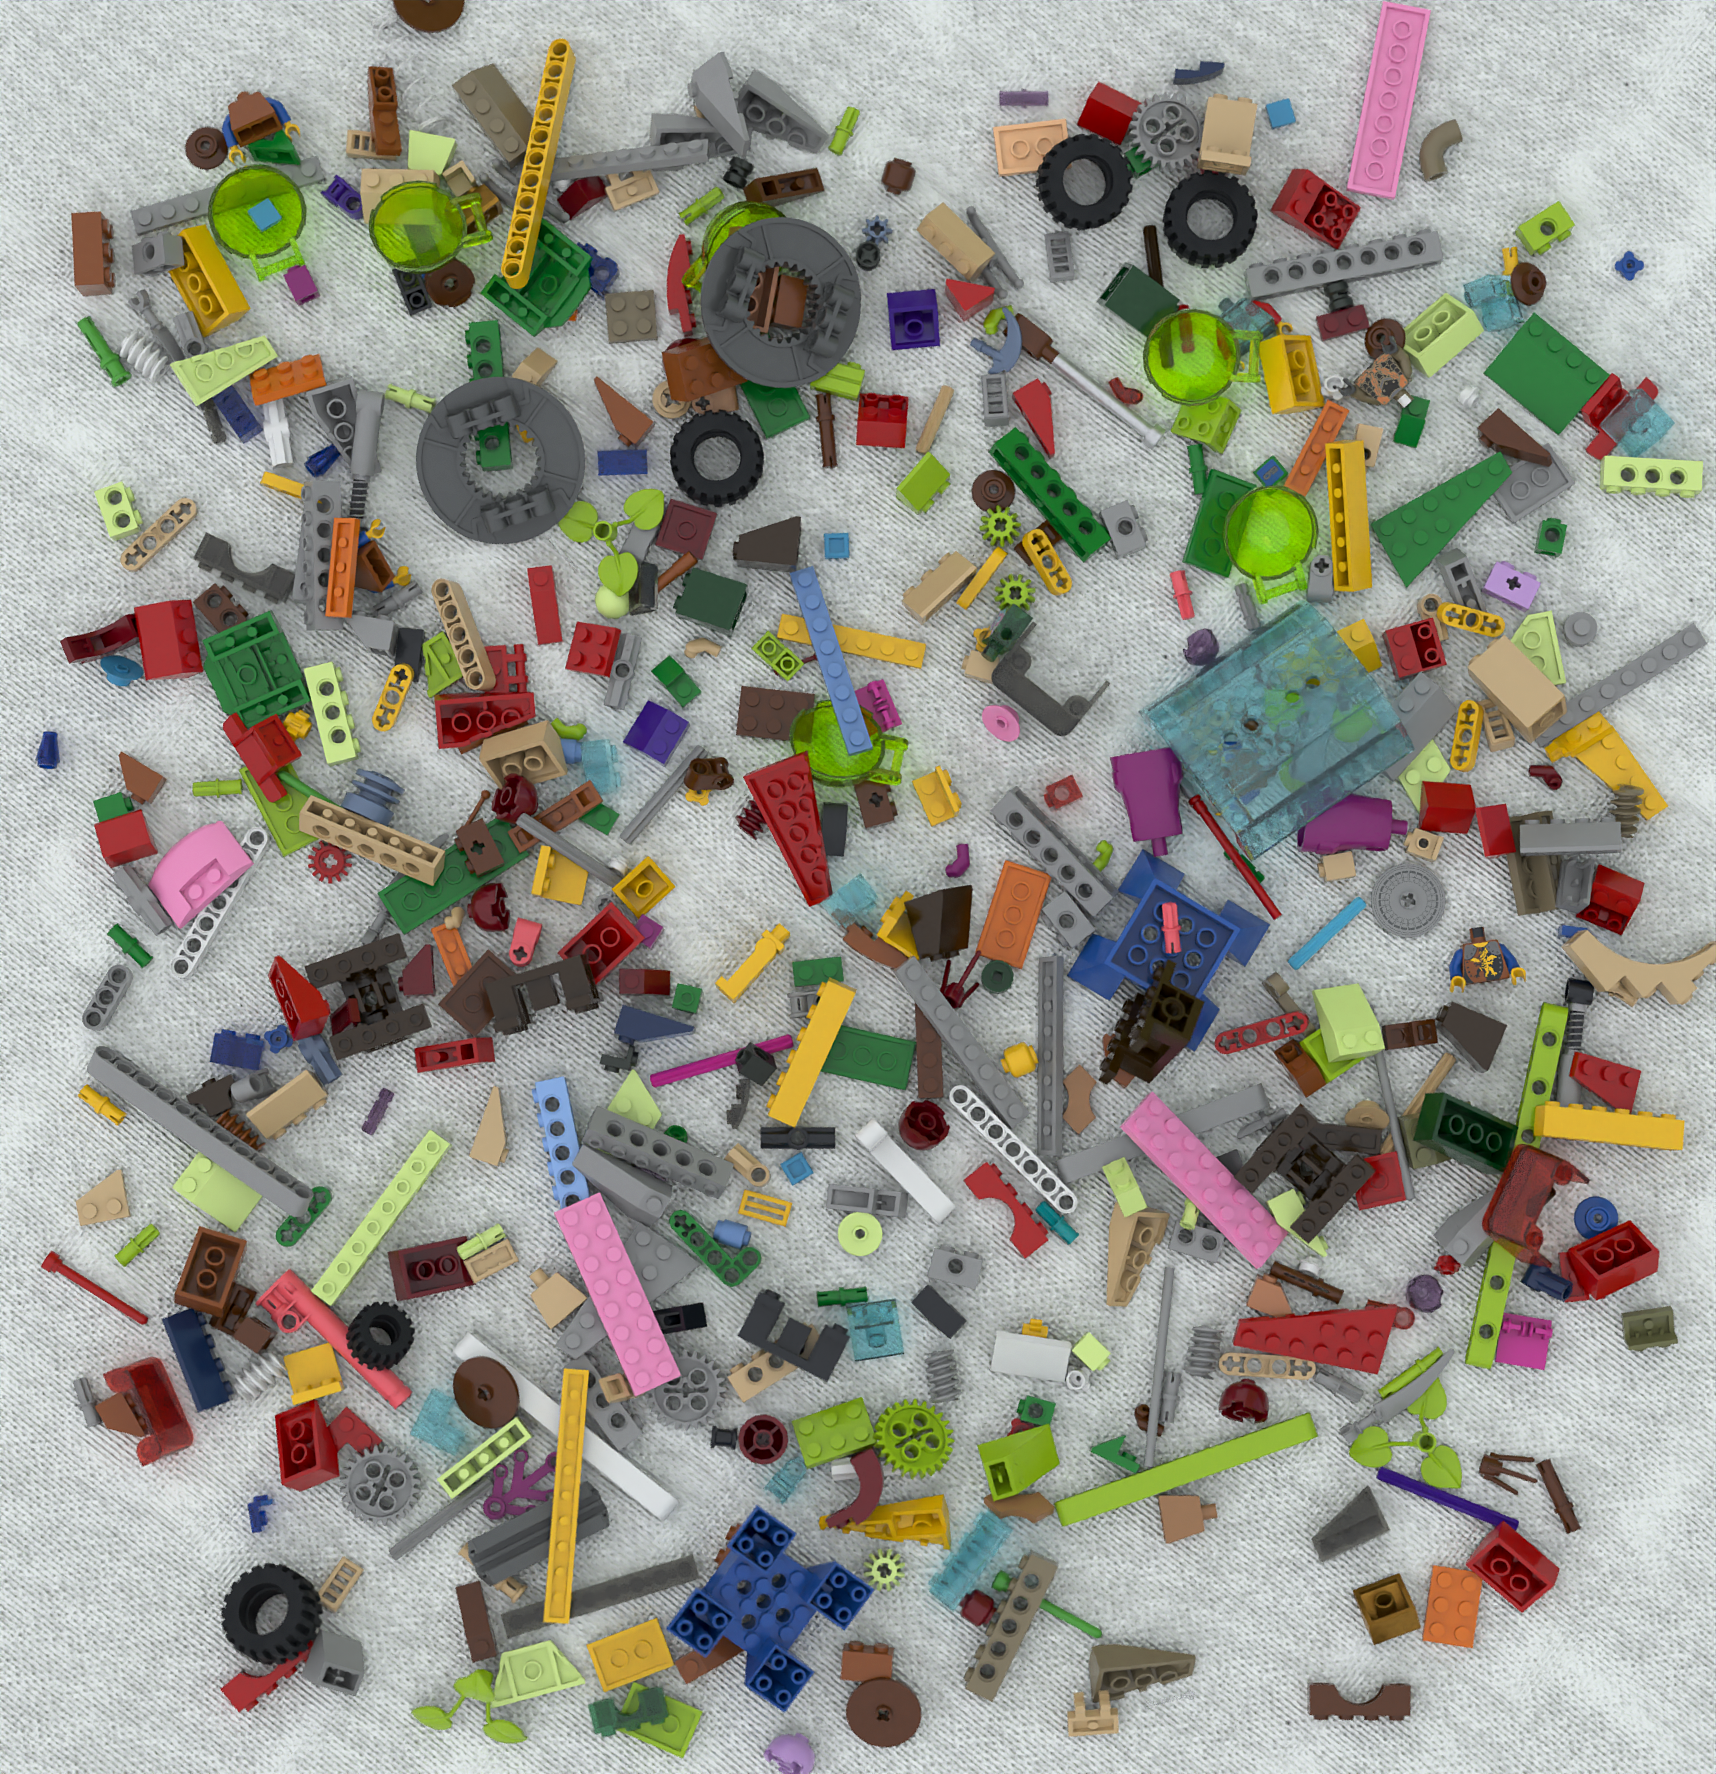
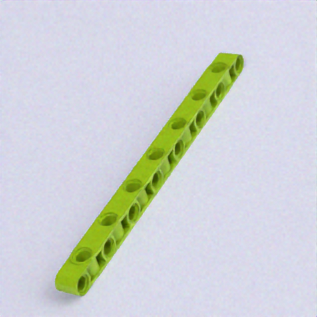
M1543 1002L1515 1124L1518 1127L1503 1183L1517 1176L1531 1188L1542 1138L1534 1136L1536 1106L1545 1105V1101H1550L1568 1016V1007ZM1545 1033L1551 1034L1554 1038V1043L1551 1047L1546 1046L1542 1041ZM1535 1081L1543 1085L1541 1095H1537L1532 1091V1084ZM1524 1130H1529L1533 1134V1140L1529 1144L1525 1143L1521 1138ZM1528 1201L1506 1226L1512 1231L1511 1239L1505 1241L1499 1234L1489 1246L1466 1351L1465 1364L1489 1370L1492 1367ZM1495 1275L1499 1276L1502 1281L1501 1287L1497 1290L1490 1286V1279ZM1484 1324L1491 1328V1334L1486 1339L1482 1338L1479 1334V1329Z

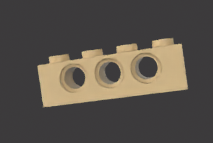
M813 1324L808 1326L812 1330L804 1344V1352L799 1355L807 1360L820 1336ZM762 1349L751 1356L753 1361L746 1366L741 1362L730 1369L731 1375L727 1378L744 1403L798 1367L784 1360L780 1368H774L769 1362L773 1354L765 1353ZM752 1367H758L762 1370L763 1376L761 1380L752 1381L749 1378L748 1372Z

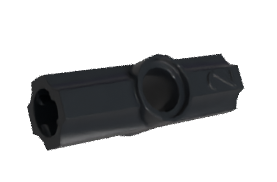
M761 1127V1149H835V1127ZM796 1131L802 1132L805 1135L804 1142L801 1144L793 1143L791 1140L792 1133Z

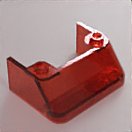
M1519 1144L1515 1147L1483 1216L1482 1228L1487 1235L1520 1262L1551 1268L1553 1263L1539 1253L1544 1238L1541 1229L1536 1226V1222L1554 1183L1562 1186L1567 1185L1570 1181L1589 1184L1590 1179L1567 1160L1532 1145Z

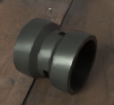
M733 156L729 163L730 169L725 172L722 179L727 184L743 190L747 185V176L752 174L754 165L742 158Z
M863 242L857 247L856 262L861 269L871 271L880 263V249L873 242Z
M1346 281L1329 285L1323 289L1325 296L1329 298L1331 313L1354 306L1352 298L1348 295L1349 287Z

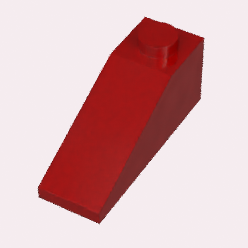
M1037 378L1013 392L1012 399L1048 458L1052 459L1055 455L1051 399L1049 397L1052 393L1045 382L1041 383Z
M552 565L527 568L538 645L563 642L554 569Z
M492 1037L471 1038L414 1048L417 1073L495 1062Z

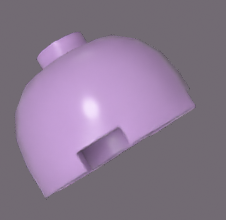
M796 1733L795 1736L792 1734H782L771 1741L764 1752V1758L769 1763L773 1759L780 1766L778 1770L784 1774H810L814 1767L815 1754L808 1744V1738L800 1733Z

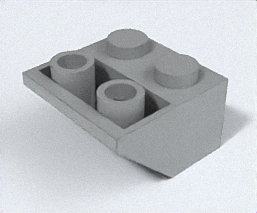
M353 610L352 618H345L369 653L394 657L399 627L391 620L392 617L377 615L376 618L367 616L366 612Z
M319 1629L301 1677L317 1686L356 1697L365 1674L361 1642Z

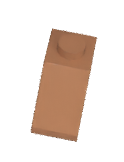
M1264 1273L1263 1276L1257 1274L1246 1305L1274 1317H1285V1314H1294L1281 1283L1277 1282L1278 1278L1268 1273Z

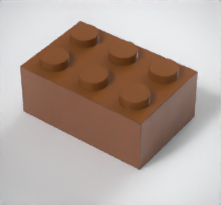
M101 211L71 213L74 285L82 296L112 295V287H116L115 273L111 272V263H115L114 249L110 248V239L114 238L113 225L109 224V220L105 218Z
M708 337L662 352L671 400L689 402L747 382V379L735 373L722 361L713 349Z
M199 1226L174 1294V1303L223 1318L247 1251V1241Z

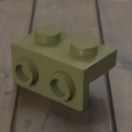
M1671 1306L1621 1313L1623 1339L1628 1350L1643 1351L1646 1348L1652 1347L1666 1348L1678 1343L1674 1330L1673 1309Z

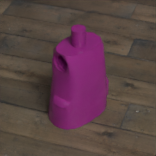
M1179 746L1110 757L1114 788L1121 794L1126 807L1133 842L1151 839L1154 857L1168 855L1166 837L1183 834L1179 798L1180 783H1182L1184 776Z
M1305 783L1303 785L1297 820L1298 852L1332 855L1337 851L1352 849L1387 851L1391 834H1407L1408 821L1392 819L1391 800L1345 792L1338 785L1324 783L1320 785Z

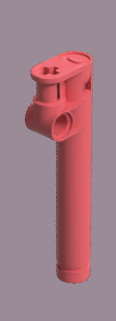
M291 1269L287 1270L256 1301L255 1305L257 1307L261 1305L271 1315V1319L278 1325L279 1329L285 1333L297 1332L308 1322L385 1400L389 1401V1404L395 1410L413 1393L391 1369L387 1370L385 1367L383 1371H377V1368L374 1367L370 1370L367 1369V1364L365 1363L361 1366L358 1363L359 1359L357 1357L353 1359L351 1356L353 1350H348L347 1343L350 1340H346L349 1327L318 1296L312 1293L311 1289ZM287 1315H292L296 1319V1325L292 1329H288L284 1325V1319Z

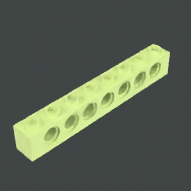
M433 1130L428 1131L313 1287L312 1293L330 1306H335L452 1147L451 1143Z

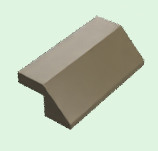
M1541 811L1523 816L1509 817L1516 852L1508 854L1506 857L1518 916L1560 910V908L1555 907L1560 864L1562 862L1561 855L1521 856L1520 825H1525V820H1540V824H1550V820L1554 819L1552 811Z

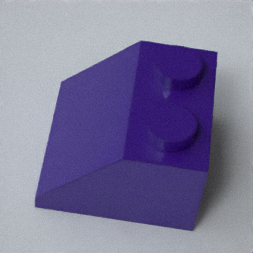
M935 289L886 293L891 350L940 346L938 306Z
M648 700L623 743L666 767L689 729L690 723L672 711Z

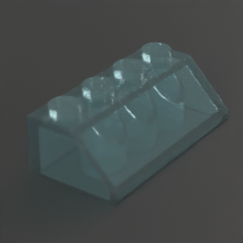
M987 1510L985 1513L980 1511L972 1522L976 1525L970 1534L967 1531L958 1541L960 1548L955 1554L953 1552L949 1553L942 1563L946 1567L940 1574L935 1572L927 1583L931 1586L928 1592L951 1611L956 1609L1013 1531L1010 1525L999 1519L990 1510Z

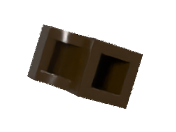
M232 1074L217 1081L215 1078H212L201 1084L203 1088L186 1095L189 1104L204 1106L209 1117L215 1118L230 1108H235L232 1100L231 1085L237 1080L235 1075Z

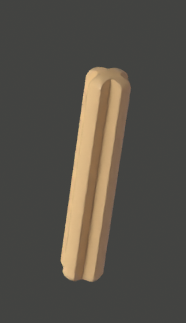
M946 385L941 387L917 443V452L925 455L930 450L954 394L953 388Z

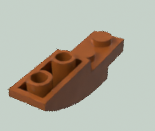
M368 66L369 121L371 140L375 144L376 155L400 156L402 147L396 112L398 102L393 67Z
M837 908L831 914V917L848 932L842 939L843 942L865 958L891 969L898 968L909 958L880 937L873 941L871 939L874 936L872 932L864 925L859 928L853 922L856 918L848 910L844 909L841 911Z

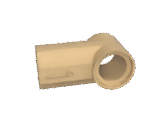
M1428 594L1418 601L1417 611L1421 616V620L1433 617L1440 642L1448 640L1446 624L1441 623L1437 618V609L1443 602L1438 595ZM1428 599L1432 600L1435 604L1433 612H1428L1424 607V603Z
M739 1143L724 1158V1160L733 1163V1168L755 1187L761 1188L769 1183L771 1174L768 1168ZM757 1169H763L766 1173V1177L762 1182H755L752 1178L753 1172Z

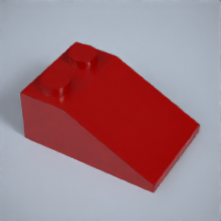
M610 902L558 952V955L564 960L577 955L587 954L597 987L633 952L645 937Z
M280 955L275 956L268 973V978L293 1040L298 1041L321 1034L331 1013L328 1001L323 1000L321 992Z
M313 1399L275 1415L281 1485L301 1492L340 1476L337 1451L317 1400Z

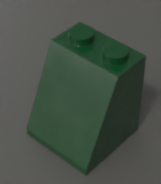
M1125 262L1099 297L1097 303L1151 340L1153 337L1157 338L1165 327L1162 324L1167 317L1171 318L1179 308L1177 304L1180 299L1136 266Z
M693 567L691 573L687 572L684 577L682 586L685 589L682 596L678 595L675 600L673 609H676V617L732 637L749 593L748 585Z

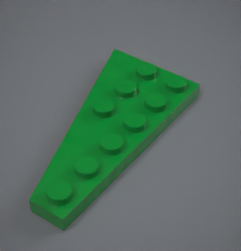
M1501 451L1370 524L1406 589L1512 474Z

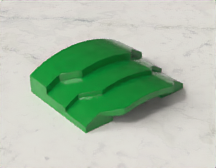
M542 217L528 283L521 289H513L508 285L504 276L500 277L494 274L480 294L532 336L536 337L545 328L562 327L582 303L591 289L588 269L593 257Z
M272 610L202 640L208 652L203 668L223 712L229 715L237 712L247 729L275 714L278 716L311 701L303 673Z

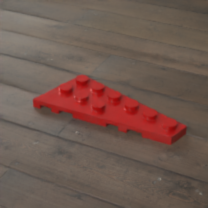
M808 751L745 774L743 778L809 907L830 900L833 892Z
M1388 1304L1387 1307L1379 1308L1367 1306L1364 1309L1348 1310L1346 1308L1309 1312L1307 1315L1295 1316V1314H1285V1317L1276 1318L1264 1316L1238 1319L1232 1342L1233 1346L1378 1375L1398 1307L1396 1304Z

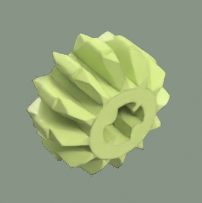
M880 1548L877 1549L879 1558H876L872 1553L868 1555L873 1564L864 1562V1567L871 1568L872 1570L864 1572L863 1575L864 1577L873 1575L868 1584L872 1586L878 1581V1591H881L882 1583H886L887 1591H891V1581L896 1586L900 1585L895 1576L905 1577V1573L897 1571V1569L904 1568L905 1563L895 1564L900 1559V1554H896L891 1559L892 1549H888L886 1556H883L882 1549ZM882 1563H887L891 1573L881 1576L880 1570H877L878 1566L881 1565L882 1567Z

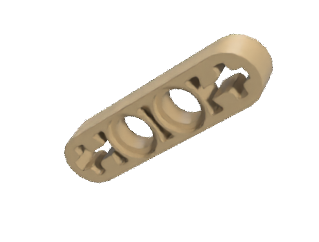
M181 498L121 554L120 561L122 566L130 572H136L145 566L197 516L198 509L196 504L189 498ZM183 504L185 506L192 505L189 508L191 511L189 515L184 513L179 517L183 521L179 524L172 514L175 512L178 516L182 512L180 507ZM166 520H172L175 524L174 530L170 533H164L161 529L162 523ZM148 537H154L157 541L156 547L152 550L145 549L143 545L144 540ZM138 546L147 554L145 557L140 554L136 558L138 563L135 566L133 564L127 565L129 562L127 557L129 555L134 557L139 553L135 549Z
M1228 1352L1222 1354L1218 1359V1368L1227 1375L1307 1380L1313 1377L1316 1371L1313 1361L1288 1356ZM1228 1356H1231L1232 1361L1241 1362L1240 1357H1245L1243 1360L1244 1372H1239L1240 1367L1236 1366L1231 1367V1371H1227V1367L1223 1366L1222 1363L1227 1361ZM1252 1358H1257L1261 1362V1369L1255 1373L1247 1368V1363ZM1283 1360L1285 1362L1286 1370L1284 1373L1276 1374L1272 1370L1274 1361ZM1289 1360H1294L1293 1365L1301 1366L1302 1362L1306 1361V1365L1310 1366L1311 1370L1306 1372V1376H1302L1301 1371L1293 1370L1294 1375L1290 1376L1291 1365Z

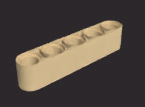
M442 578L437 579L431 588L432 596L465 683L470 689L484 692L490 691L495 686L496 677L462 587L455 581ZM448 586L449 591L445 596V589ZM457 608V615L453 617V612ZM465 630V638L462 640L461 636L463 631ZM474 653V659L470 662V656ZM480 675H482L483 679L481 684L479 685L478 680Z

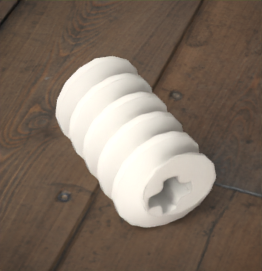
M136 330L120 342L116 352H120L121 358H128L127 362L130 365L135 364V369L142 371L144 377H150V382L154 384L168 371L169 365L166 364L168 356L165 355L160 359L161 350L157 349L152 352L154 344L150 343L145 346V336L137 340L139 331Z
M269 1349L266 1350L267 1359L261 1355L258 1356L259 1365L254 1362L250 1363L252 1367L251 1372L246 1368L242 1369L244 1373L243 1378L237 1374L234 1375L237 1383H233V1386L247 1403L252 1402L250 1394L255 1397L260 1396L258 1388L264 1391L268 1389L266 1381L273 1385L276 1383L274 1375L282 1378L284 1377L282 1369L288 1372L278 1356Z

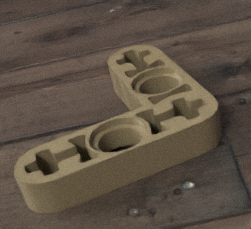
M1274 972L1262 982L1263 987L1284 1013L1302 1011L1287 993L1290 988L1277 972ZM1294 1016L1292 1023L1300 1029V1025L1304 1021ZM1310 1020L1307 1029L1301 1033L1305 1038L1316 1031Z

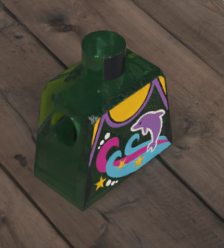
M1014 603L1001 610L982 639V642L987 646L981 655L986 660L994 662L998 655H1003L1010 651L1033 617Z

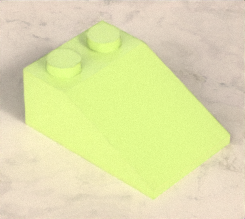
M1359 983L1312 991L1329 1063L1374 1056L1385 1049L1379 1023Z
M198 1152L172 1187L235 1233L263 1197L200 1152Z

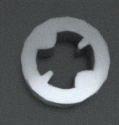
M609 895L599 896L594 903L596 913L599 914L601 912L599 906L602 905V900L607 899L608 903L611 901L617 907L614 898Z

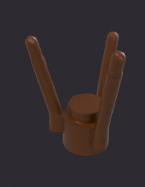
M1493 1452L1490 1455H1483L1478 1473L1484 1475L1483 1479L1492 1481L1514 1495H1518L1517 1490L1494 1476L1499 1477L1500 1473L1535 1484L1538 1482L1536 1478L1503 1468V1462L1499 1461L1534 1462L1535 1459L1532 1457L1500 1455Z

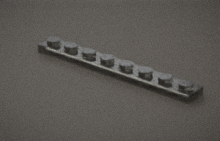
M693 1554L572 1591L569 1619L700 1579ZM545 1600L501 1613L507 1638L556 1624L543 1622Z

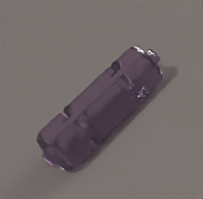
M386 1088L380 1091L378 1095L380 1098L375 1101L367 1116L368 1120L364 1122L361 1128L363 1132L369 1135L375 1133L377 1123L381 1122L388 1108V1102H391L394 1097V1093Z

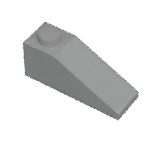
M1455 548L1436 557L1440 573L1454 603L1487 612L1467 556L1458 548ZM1470 613L1466 617L1467 626H1472L1476 621L1474 613Z

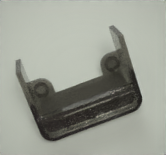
M1032 622L993 670L991 676L992 683L998 690L1054 735L1065 737L1086 717L1110 687V682L1106 680L1090 701L1082 696L1074 695L1068 698L1063 706L1025 676L1031 667L1032 660L1029 653L1022 646L1037 629V624Z

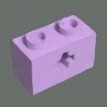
M1496 562L1481 592L1525 613L1529 609L1541 583L1536 581L1537 577L1531 573L1523 572L1522 574L1514 570L1515 566L1508 562ZM1511 580L1515 581V588L1513 590L1509 589V582Z

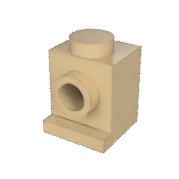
M1415 828L1412 832L1408 831L1403 843L1404 846H1407L1405 853L1433 863L1437 859L1444 837ZM1420 839L1427 841L1426 848L1419 846Z

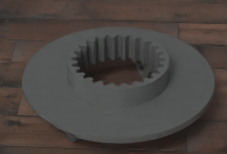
M789 217L766 218L752 222L730 235L720 245L708 264L702 282L700 299L704 329L718 356L730 369L741 377L756 384L775 388L797 387L808 384L823 377L840 362L853 342L861 313L859 277L844 248L836 239L820 227ZM774 267L789 268L790 272H798V278H805L803 285H809L810 287L807 294L813 297L808 301L813 306V309L807 312L811 318L804 320L806 327H800V333H793L792 337H785L784 339L768 338L767 334H760L759 328H752L755 322L748 321L747 319L751 314L747 309L750 296L756 286L758 273H763L766 269Z
M487 377L461 385L446 395L434 407L419 435L416 450V470L426 501L434 513L455 532L475 541L490 544H512L530 540L543 534L555 526L572 508L584 478L585 451L575 420L555 396L540 386L526 380L512 377ZM506 422H509L511 428L519 425V432L526 430V437L534 438L532 446L538 447L535 454L539 456L536 465L539 467L535 468L534 474L536 476L531 477V484H525L524 491L517 489L515 496L508 492L505 498L502 493H498L496 497H493L492 491L484 494L483 487L476 489L475 480L468 481L470 473L464 472L467 464L463 463L466 458V454L463 452L467 450L468 445L466 443L471 442V435L476 436L478 431L484 430L487 427H494V425L499 424L504 426Z

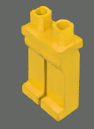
M780 923L771 933L766 929L761 934L762 939L757 941L755 951L728 981L721 976L715 983L716 988L731 1002L735 1003L775 959L776 953L781 955L785 950V945L783 944L790 937V932Z

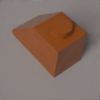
M120 752L118 756L126 789L132 792L130 797L142 805L145 801L152 804L167 779L127 754Z

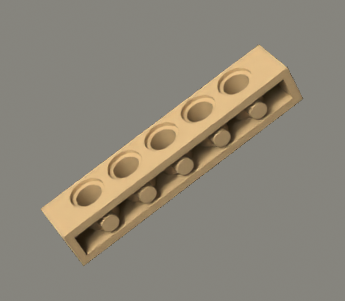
M311 795L300 811L299 831L431 886H434L444 869L445 850Z

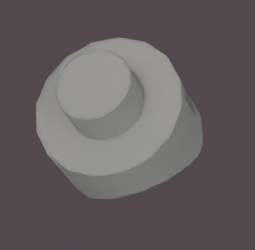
M1585 612L1571 614L1563 624L1564 637L1574 647H1583L1589 644L1597 633L1595 619Z

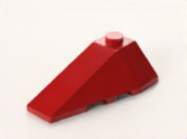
M534 692L434 695L439 749L465 747L481 738L489 737L493 733L536 717Z

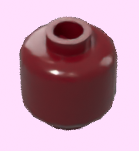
M974 1589L970 1594L965 1592L958 1603L962 1607L960 1616L977 1627L982 1626L983 1623L987 1625L997 1609L994 1607V1599L978 1589Z

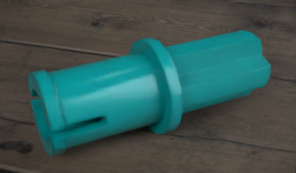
M1045 1201L1036 1207V1213L1050 1226L1049 1229L1051 1231L1054 1230L1067 1245L1071 1244L1079 1236V1233L1064 1220L1065 1217L1063 1215L1060 1216Z

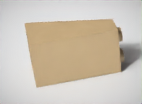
M1505 635L1500 639H1494L1487 646V650L1483 654H1477L1470 660L1467 667L1469 676L1529 744L1567 713L1565 695Z

